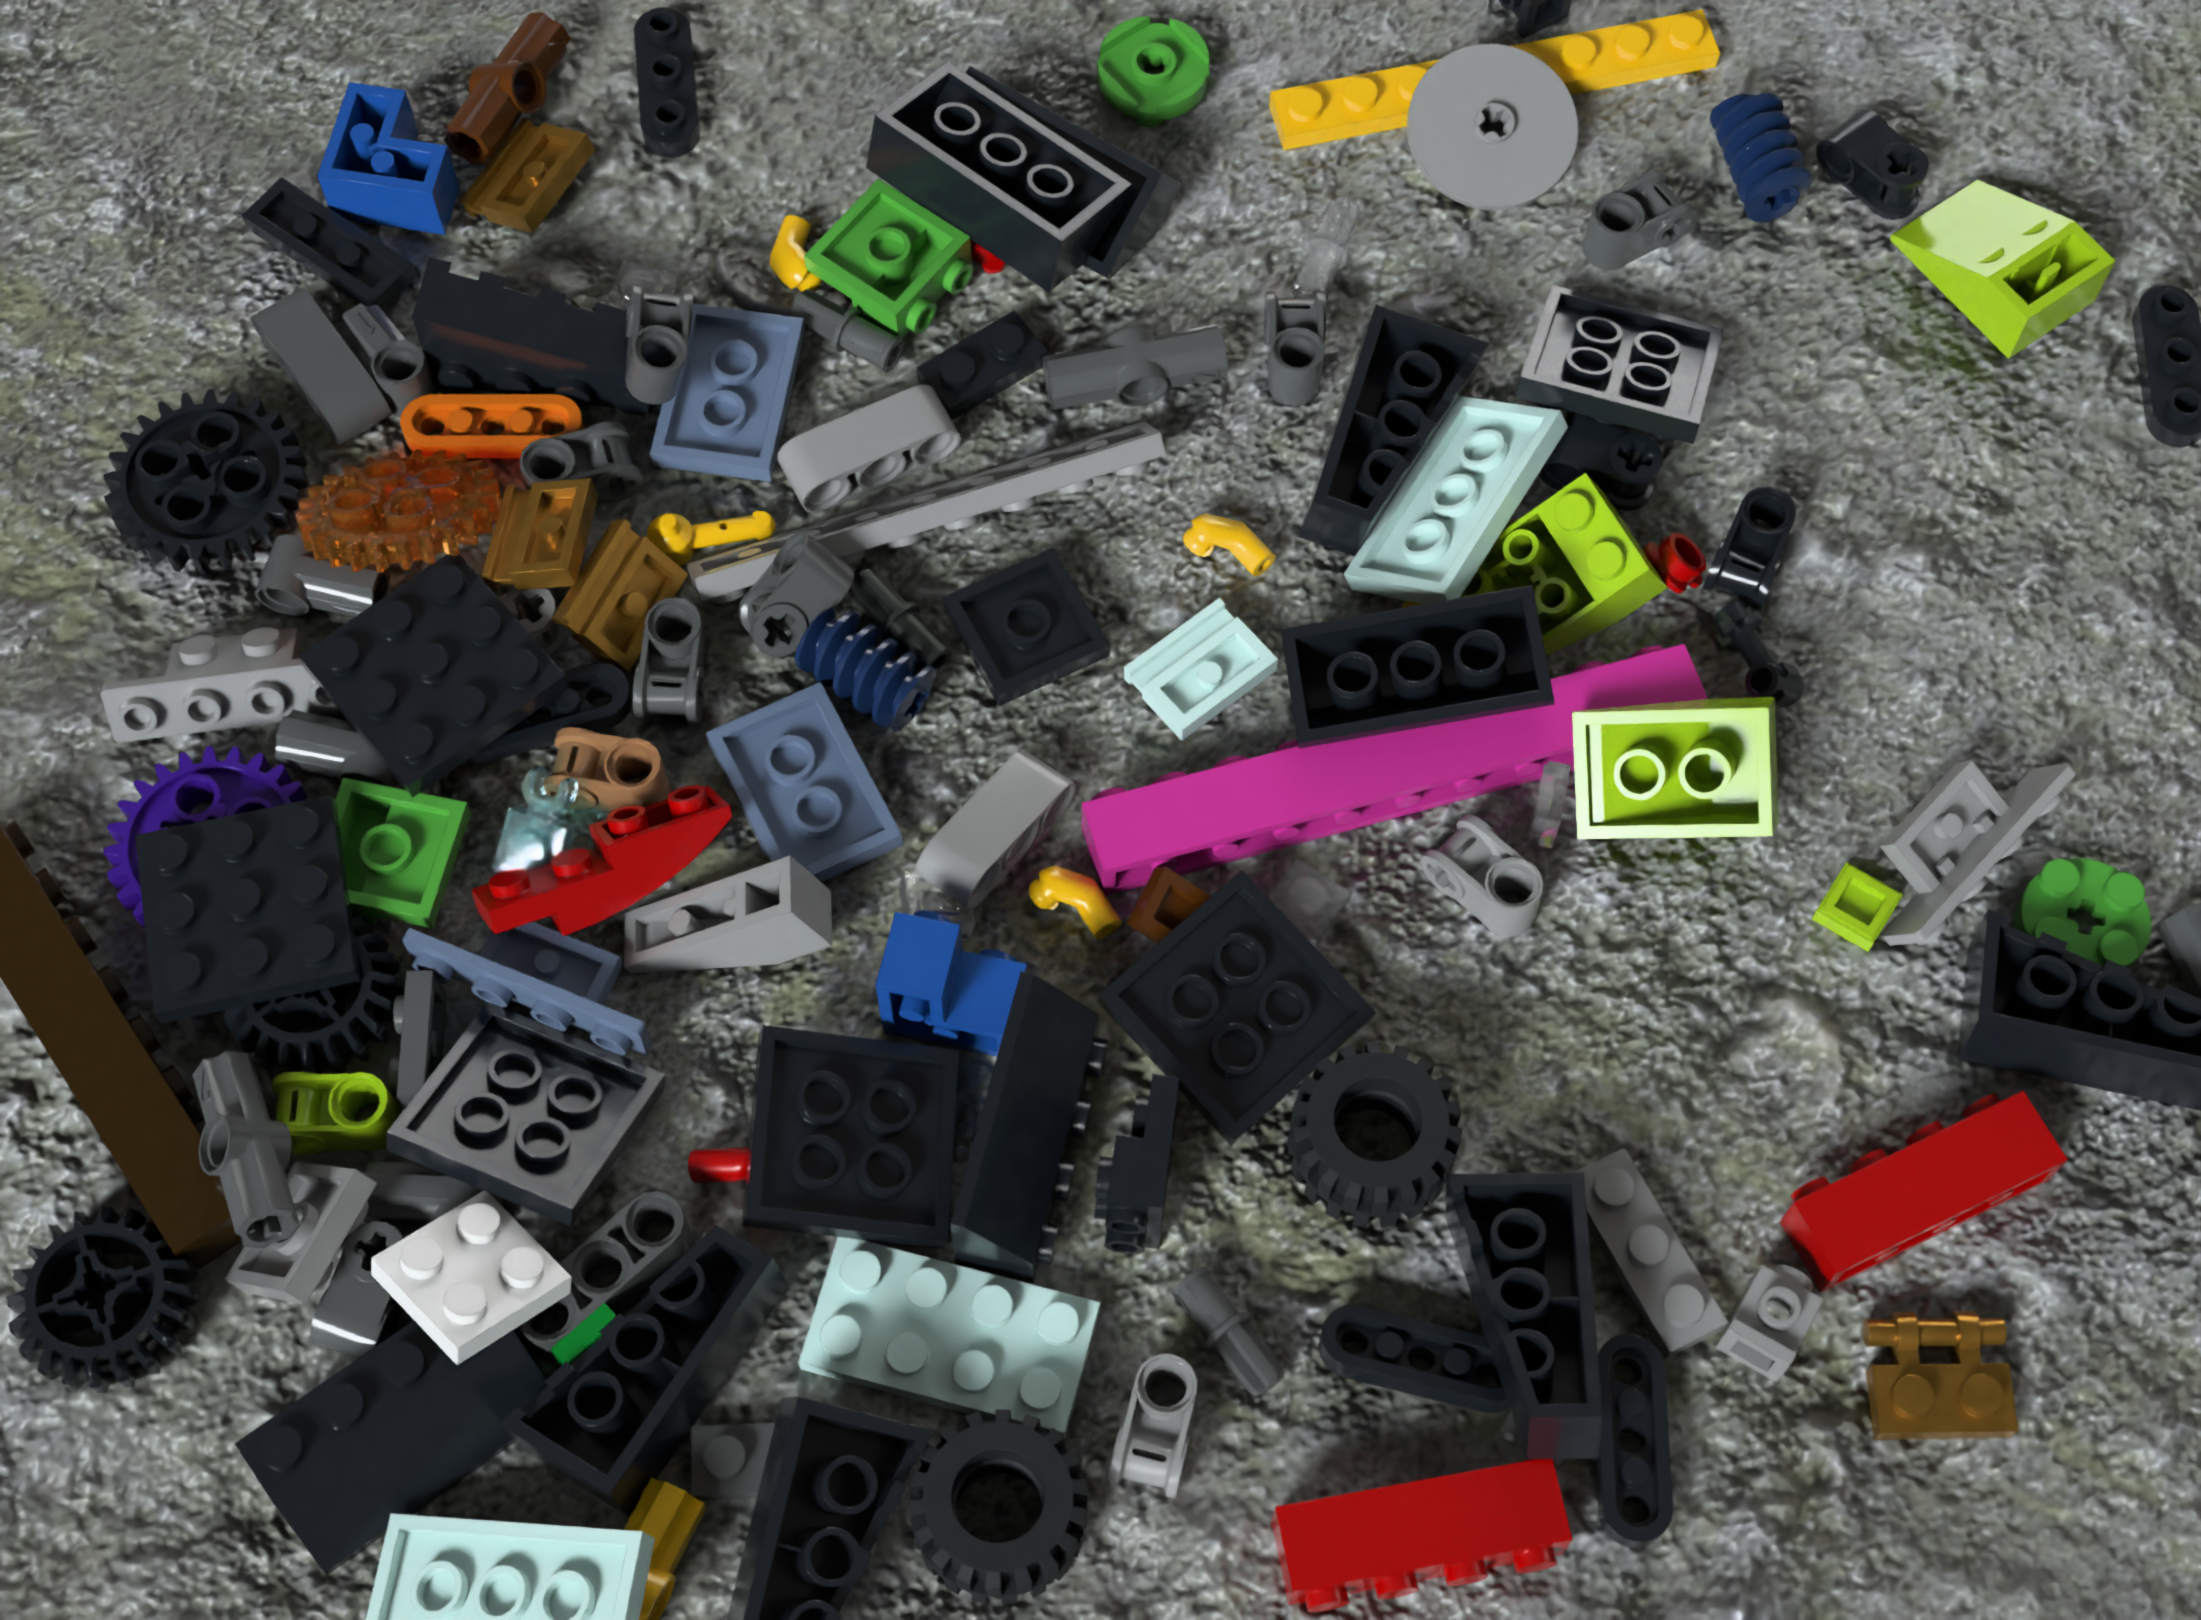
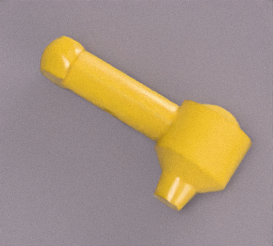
M755 511L749 516L691 525L681 515L666 513L651 521L647 529V538L676 564L682 566L691 560L695 549L753 539L762 541L771 538L775 533L776 522L772 515L766 511Z

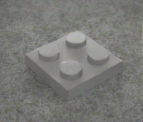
M295 1162L286 1178L300 1223L289 1239L276 1241L266 1248L244 1246L224 1280L248 1294L306 1305L310 1297L318 1293L329 1280L333 1270L332 1259L345 1237L353 1233L360 1226L367 1214L369 1207L367 1200L377 1183L357 1169Z

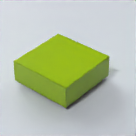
M1846 862L1816 910L1812 920L1869 952L1903 894Z

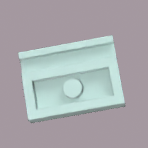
M1218 598L1124 667V679L1129 685L1133 683L1142 693V699L1182 741L1277 671L1278 658L1238 616L1234 618L1225 609V603Z

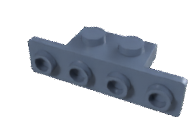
M535 922L498 934H494L491 931L479 955L411 928H408L402 939L414 962L413 968L416 971L433 970L437 979L442 984H447L450 978L472 986V992L486 1002L500 1007H507L508 1003L512 1002L531 1010V1016L546 1026L559 1031H566L568 1026L591 1034L590 1039L596 1045L618 1055H625L628 1050L647 1056L653 1045L647 1026L643 1021L603 1006L623 968L621 957L568 935L563 937L560 932Z

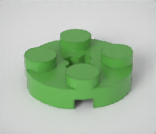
M1151 16L1132 18L1113 28L1102 42L1100 57L1097 61L1099 89L1110 105L1121 113L1132 116L1133 121L1139 126L1146 128L1160 125L1164 119L1183 115L1194 108L1207 94L1210 76L1208 47L1199 33L1182 21L1169 18V25L1150 23ZM1148 62L1153 67L1161 64L1165 65L1162 73L1148 74L1143 71L1142 64Z
M2055 859L2049 861L2022 892L2015 910V929L2037 938L2040 937L2042 932L2068 942L2065 950L2102 966L2108 959L2130 968L2144 953L2151 935V915L2149 907L2144 900V886L2133 874L2120 872L2108 864L2092 859ZM2078 909L2084 910L2095 918L2098 926H2093L2089 934L2078 932V922L2068 919L2067 913H2076Z

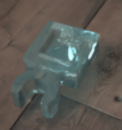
M537 767L527 773L523 781L522 791L528 806L526 808L516 805L508 809L492 869L500 872L511 869L527 871L551 863V859L555 855L570 850L576 825L560 820L562 809L570 806L577 796V779L569 777L562 780L558 787L557 796L554 798L549 796L543 787L547 772L546 768Z

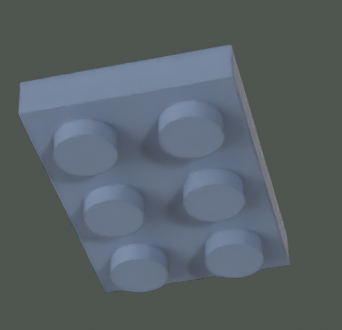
M693 304L688 353L680 386L674 398L663 403L661 406L650 451L652 465L771 482L805 336L804 318Z
M821 682L706 732L708 744L768 862L792 856L820 882H824L903 846L902 834Z

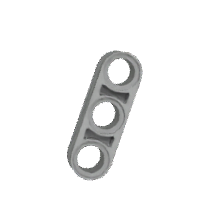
M917 385L793 437L781 447L777 460L804 510L811 513L821 512L942 461L956 450L960 444L961 437L933 387Z
M1024 749L1018 750L932 837L917 861L915 874L967 909L975 908L1061 818L1074 796L1076 784Z

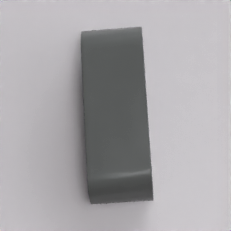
M305 288L297 290L250 317L265 347L338 446L392 415L388 403L372 377Z
M657 1191L643 1193L628 1203L559 1263L572 1276L571 1293L518 1326L534 1354L543 1360L558 1362L551 1351V1348L558 1341L568 1335L603 1303L616 1316L619 1313L622 1315L650 1290L649 1286L690 1250L692 1243L691 1232L684 1212L676 1199L666 1193ZM665 1220L674 1224L670 1235L662 1241L652 1243L641 1239L643 1230L654 1221ZM614 1265L622 1269L618 1280L607 1288L599 1289L589 1285L592 1274L602 1266ZM557 1310L569 1314L565 1326L555 1334L542 1335L536 1332L537 1324L545 1314Z

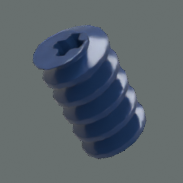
M1774 93L1733 96L1713 108L1709 118L1712 127L1716 130L1715 135L1718 143L1723 148L1722 153L1726 164L1730 166L1729 171L1733 182L1737 185L1736 190L1739 198L1744 203L1743 208L1746 216L1755 222H1769L1790 212L1797 205L1798 198L1810 188L1813 182L1810 171L1803 168L1806 162L1802 151L1796 149L1798 146L1796 135L1789 131L1791 124L1788 115L1782 113L1784 108L1780 96Z
M830 607L823 610L809 625L797 646L794 657L796 666L806 673L814 672L816 681L821 682L826 687L833 686L835 694L845 701L852 700L854 708L863 714L872 713L873 721L883 728L891 727L894 731L904 728L926 703L937 677V670L929 665L914 676L913 672L918 661L917 655L909 651L895 662L893 660L898 651L897 641L888 638L875 648L874 646L879 636V629L876 626L870 624L865 626L858 634H855L860 623L859 614L851 610L845 613L839 620H835L836 611L834 608Z

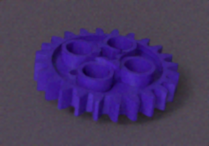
M207 746L203 754L202 763L193 764L190 757L184 751L179 754V770L172 773L165 766L158 763L155 765L156 774L159 779L156 784L152 786L141 780H136L133 783L141 798L138 802L119 800L117 805L128 820L127 822L108 824V831L118 843L104 848V855L111 865L115 866L106 874L115 889L120 890L116 896L127 911L134 910L132 914L140 926L145 929L135 835L168 829L165 827L168 824L182 826L306 800L308 797L299 781L290 783L291 778L282 764L270 770V765L264 754L258 752L246 765L242 752L236 746H233L225 761H220L212 746ZM206 801H213L207 810L198 814H190L196 805Z

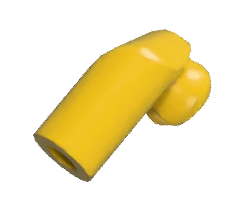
M788 215L782 221L770 253L769 263L771 270L790 289L797 287L801 292L805 289L815 292L823 280L808 271L804 260L806 252L803 250L811 226L801 217Z
M1205 513L1192 519L1193 526L1186 530L1183 535L1184 544L1195 555L1201 557L1209 556L1217 545L1229 550L1254 577L1267 571L1276 559V555L1242 521Z
M1055 865L1040 870L1039 878L1030 883L1028 888L1029 896L1037 907L1053 910L1058 906L1059 902L1075 907L1095 939L1109 936L1122 924V920L1098 883L1091 877Z

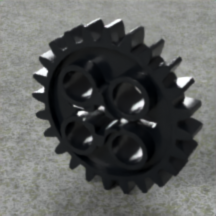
M208 389L202 404L195 405L188 393L182 394L181 408L175 411L165 402H159L158 408L161 417L156 421L140 414L137 419L143 431L140 435L127 432L121 433L120 437L127 452H110L108 457L116 471L103 475V479L111 492L104 496L105 502L113 515L111 518L120 534L126 536L135 552L144 549L151 563L155 565L167 556L176 572H180L188 560L193 559L199 573L205 574L210 560L219 558L222 566L227 571L232 568V554L240 551L252 562L256 559L253 544L261 541L265 545L272 547L275 539L271 530L274 526L290 530L293 528L294 525L286 509L298 510L304 508L305 504L298 490L309 487L308 479L303 470L307 466V461L299 446L300 444L291 426L285 427L282 417L277 410L267 414L261 400L258 398L251 401L245 407L237 391H233L227 397L224 404L219 403L213 389ZM227 442L223 446L216 447L218 444ZM171 470L169 473L159 476L163 472ZM255 486L251 490L240 492L246 487ZM199 514V515H198L197 517H195L194 519H190V520L184 521L185 519H187V518H188L189 516H191V515Z

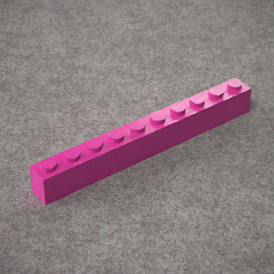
M1685 644L1666 649L1658 645L1649 646L1635 652L1628 659L1605 664L1602 661L1588 662L1577 667L1570 674L1550 679L1555 705L1299 748L1298 740H1293L1278 746L1272 753L1249 759L1241 755L1228 757L1219 761L1211 769L1187 775L1185 772H1171L1160 776L1151 785L1128 791L1124 788L1107 789L1096 794L1090 801L1082 803L1081 830L1099 886L1107 896L1146 885L1154 868L1168 867L1182 876L1573 771V711L1708 699Z

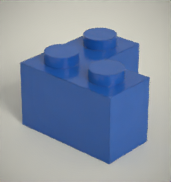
M349 82L317 177L328 207L346 220L445 235L459 193V183L448 146L417 141L419 132L406 90Z
M925 910L916 911L913 915L895 912L876 981L883 1033L997 1057L1020 972L1027 973V964L1017 962L1014 956L999 950L985 949L980 951L979 954L963 951L961 926L951 923L947 917L939 913Z

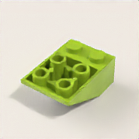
M1978 179L1893 233L1890 241L2008 359L2092 304L2096 300L2115 263V260L2074 220Z
M1584 473L1501 532L1460 598L1532 585L1545 654L1547 656L1618 623L1668 587L1653 564L1648 560L1645 552L1606 494Z

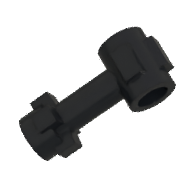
M1736 601L1726 605L1716 613L1713 619L1715 626L1719 630L1716 638L1722 648L1730 650L1736 646L1750 669L1745 677V686L1751 698L1775 697V705L1785 708L1796 703L1803 694V678L1794 665L1785 662L1777 664L1759 636L1760 632L1757 627L1764 620L1757 609L1748 607L1744 601Z

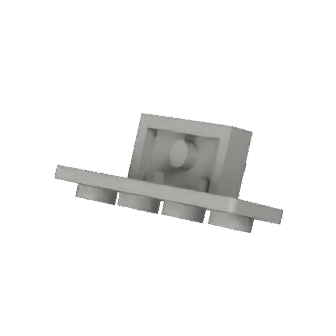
M261 627L253 629L244 635L214 638L209 635L190 637L181 643L172 644L165 676L105 683L100 694L113 739L118 743L279 723L283 716H288L291 713L292 709L325 717L341 715L342 713L303 667L298 657L302 654V645L297 628L277 630L271 627Z
M1972 760L1955 763L1880 845V848L1918 893L1881 934L1888 945H1925L1939 937L1949 925L1947 917L1961 902L1972 898L1984 888L1988 881L1986 874L1999 859L2011 855L2021 847L2026 840L2024 832L2035 819L2047 814L2062 801L2064 797L2062 793L2063 788L2076 775L2070 764L2063 763L2032 769L2003 800Z

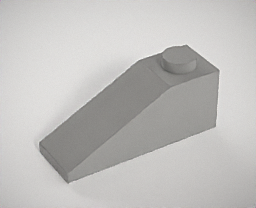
M792 856L769 862L625 912L624 968L630 973L777 965L832 946L831 890Z

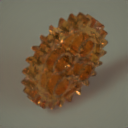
M416 449L408 458H400L397 452H391L387 460L377 461L372 457L365 458L366 465L361 468L351 465L342 466L343 476L325 475L322 477L324 486H310L307 489L309 497L299 499L300 510L295 512L304 548L306 551H313L316 561L329 558L332 568L350 562L352 572H358L368 564H375L377 573H382L390 564L399 563L403 570H409L413 561L423 560L430 565L435 564V555L441 552L453 556L459 555L458 544L477 545L479 543L478 534L493 532L492 522L497 521L502 500L493 469H484L482 460L468 463L467 456L464 453L447 459L445 450H439L430 457H423L422 450Z

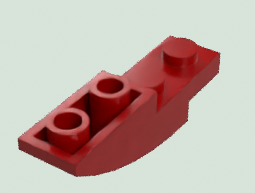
M690 785L670 792L666 800L645 807L629 805L617 808L607 815V819L589 825L593 849L577 848L566 850L555 855L551 859V863L527 871L522 869L506 870L492 876L488 884L471 889L477 912L494 934L548 917L563 937L599 923L638 902L684 869L713 841L732 818L730 805L710 786Z

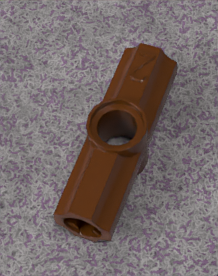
M544 12L528 14L493 63L479 64L473 69L469 80L470 95L447 125L448 133L443 138L453 154L466 159L471 165L487 164L520 116L524 113L537 112L543 106L547 92L546 80L567 52L566 45L571 40L562 23L550 19Z

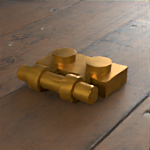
M1954 1311L1951 1313L1950 1318L1917 1319L1914 1312H1892L1889 1319H1865L1863 1322L1865 1346L1890 1347L1892 1365H1871L1866 1371L1874 1440L2013 1437L2018 1432V1423L2009 1363H1981L1980 1345L2005 1344L2007 1332L2004 1319L1979 1318L1975 1311ZM1951 1346L1953 1364H1920L1918 1347Z

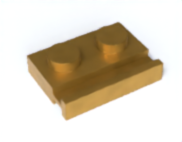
M522 118L460 201L470 217L476 218L481 214L485 215L489 222L534 233L594 153L595 148L586 133L542 123L540 127L533 126L529 119Z
M591 478L532 483L531 490L519 491L515 484L506 485L481 575L486 585L493 592H499L500 585L514 584L516 590L576 586L598 499V493Z
M626 519L615 520L610 523L580 571L576 586H571L551 618L557 625H564L573 633L571 637L602 663L611 664L623 673L631 670L641 653L645 619L648 611L655 603L666 598H674L688 576L686 571L647 537H640L631 530L630 526L632 524Z

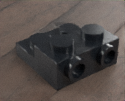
M1152 1074L1150 1096L1136 1095L1131 1131L1132 1137L1116 1135L1113 1158L1100 1156L1095 1188L1096 1205L1094 1218L1105 1220L1106 1235L1104 1246L1111 1251L1122 1254H1140L1145 1251V1247L1159 1249L1176 1124L1180 1077Z

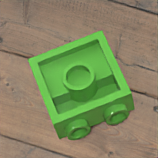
M877 179L804 255L805 266L808 271L851 298L852 306L862 312L863 319L901 338H904L910 330L916 334L924 332L935 317L937 311L935 303L947 291L953 295L959 294L966 287L973 273L970 236L880 179Z
M343 778L336 799L333 800L338 810L352 919L360 915V917L368 921L369 925L373 926L377 925L379 918L434 929L471 816L467 802L419 793L412 798L403 789Z

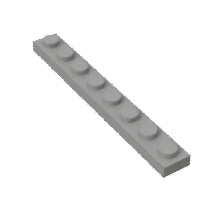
M1143 421L686 565L693 587L701 601L712 598L713 603L730 602L743 597L748 592L747 587L754 585L772 564L781 547L797 533L805 532L846 564H851L862 559L865 556L864 550L885 543H887L889 548L908 546L922 539L921 532L943 525L947 530L965 528L977 523L980 520L979 514L1000 507L1005 512L1022 510L1034 505L1037 502L1036 496L1057 489L1062 494L1079 492L1091 487L1094 484L1093 478L1114 471L1118 476L1142 472L1150 467L1149 460L1166 455L1161 432Z

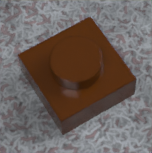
M1168 867L1154 868L1126 924L1152 941L1159 943L1211 896Z

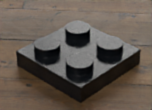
M1054 548L943 597V606L947 616L998 706L1110 656L1108 640Z

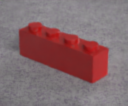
M2024 1090L2002 1101L1996 1093L1988 1095L1968 1106L1961 1113L1964 1119L1947 1128H1944L1940 1121L1932 1122L1905 1139L1908 1147L1887 1156L1883 1148L1874 1150L1859 1158L1848 1167L1850 1175L1831 1184L1826 1176H1822L1794 1191L1790 1196L1793 1203L1779 1223L1820 1292L1822 1293L2049 1181L2068 1159Z
M1532 1459L1275 1506L1271 1520L1288 1605L1306 1602L1308 1612L1327 1611L1345 1606L1349 1603L1348 1594L1374 1589L1378 1599H1390L1409 1595L1419 1590L1417 1581L1444 1576L1447 1586L1471 1584L1486 1579L1488 1577L1487 1568L1514 1564L1516 1573H1530L1548 1569L1557 1565L1556 1556L1563 1555L1573 1540L1553 1459Z

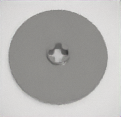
M1478 44L1451 52L1437 61L1424 74L1414 91L1408 108L1407 137L1412 156L1418 168L1426 179L1442 194L1468 207L1501 211L1519 208L1538 200L1560 181L1569 167L1576 150L1578 118L1573 99L1564 82L1542 60L1515 47L1500 44ZM1485 117L1491 123L1500 120L1504 124L1500 137L1494 131L1485 134L1481 130Z

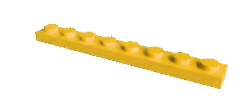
M1703 9L1511 46L1526 51L1546 63L1564 82L1570 95L1715 68L1720 56V51ZM1440 59L1270 91L1269 108L1283 150L1407 127L1408 108L1414 91L1428 69Z

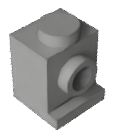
M1783 1264L1777 1265L1774 1271L1761 1265L1749 1283L1715 1348L1777 1383L1793 1362L1797 1354L1796 1352L1824 1299L1811 1292L1814 1284L1801 1271ZM1767 1304L1787 1314L1789 1318L1786 1320L1774 1318L1768 1312Z

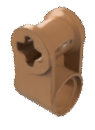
M575 727L562 728L557 732L555 746L558 748V753L551 776H547L543 780L541 786L543 796L560 806L579 810L596 809L609 812L629 805L645 807L666 800L671 792V784L659 752L649 741L640 738L598 734L591 730ZM636 773H650L641 782L626 783Z

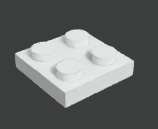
M486 1191L480 1192L371 1258V1275L456 1365H459L571 1293L572 1276Z

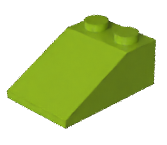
M1775 697L1702 699L1572 712L1577 839L1773 836L1779 824Z

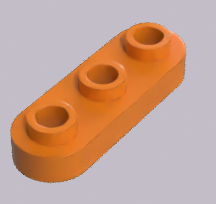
M428 394L412 400L404 408L400 418L401 430L408 447L415 454L425 458H520L523 450L533 441L585 429L577 404L570 398L558 394ZM443 429L439 435H427L431 430ZM493 429L503 430L499 435H487ZM553 429L563 430L562 432L555 435H546L549 431Z

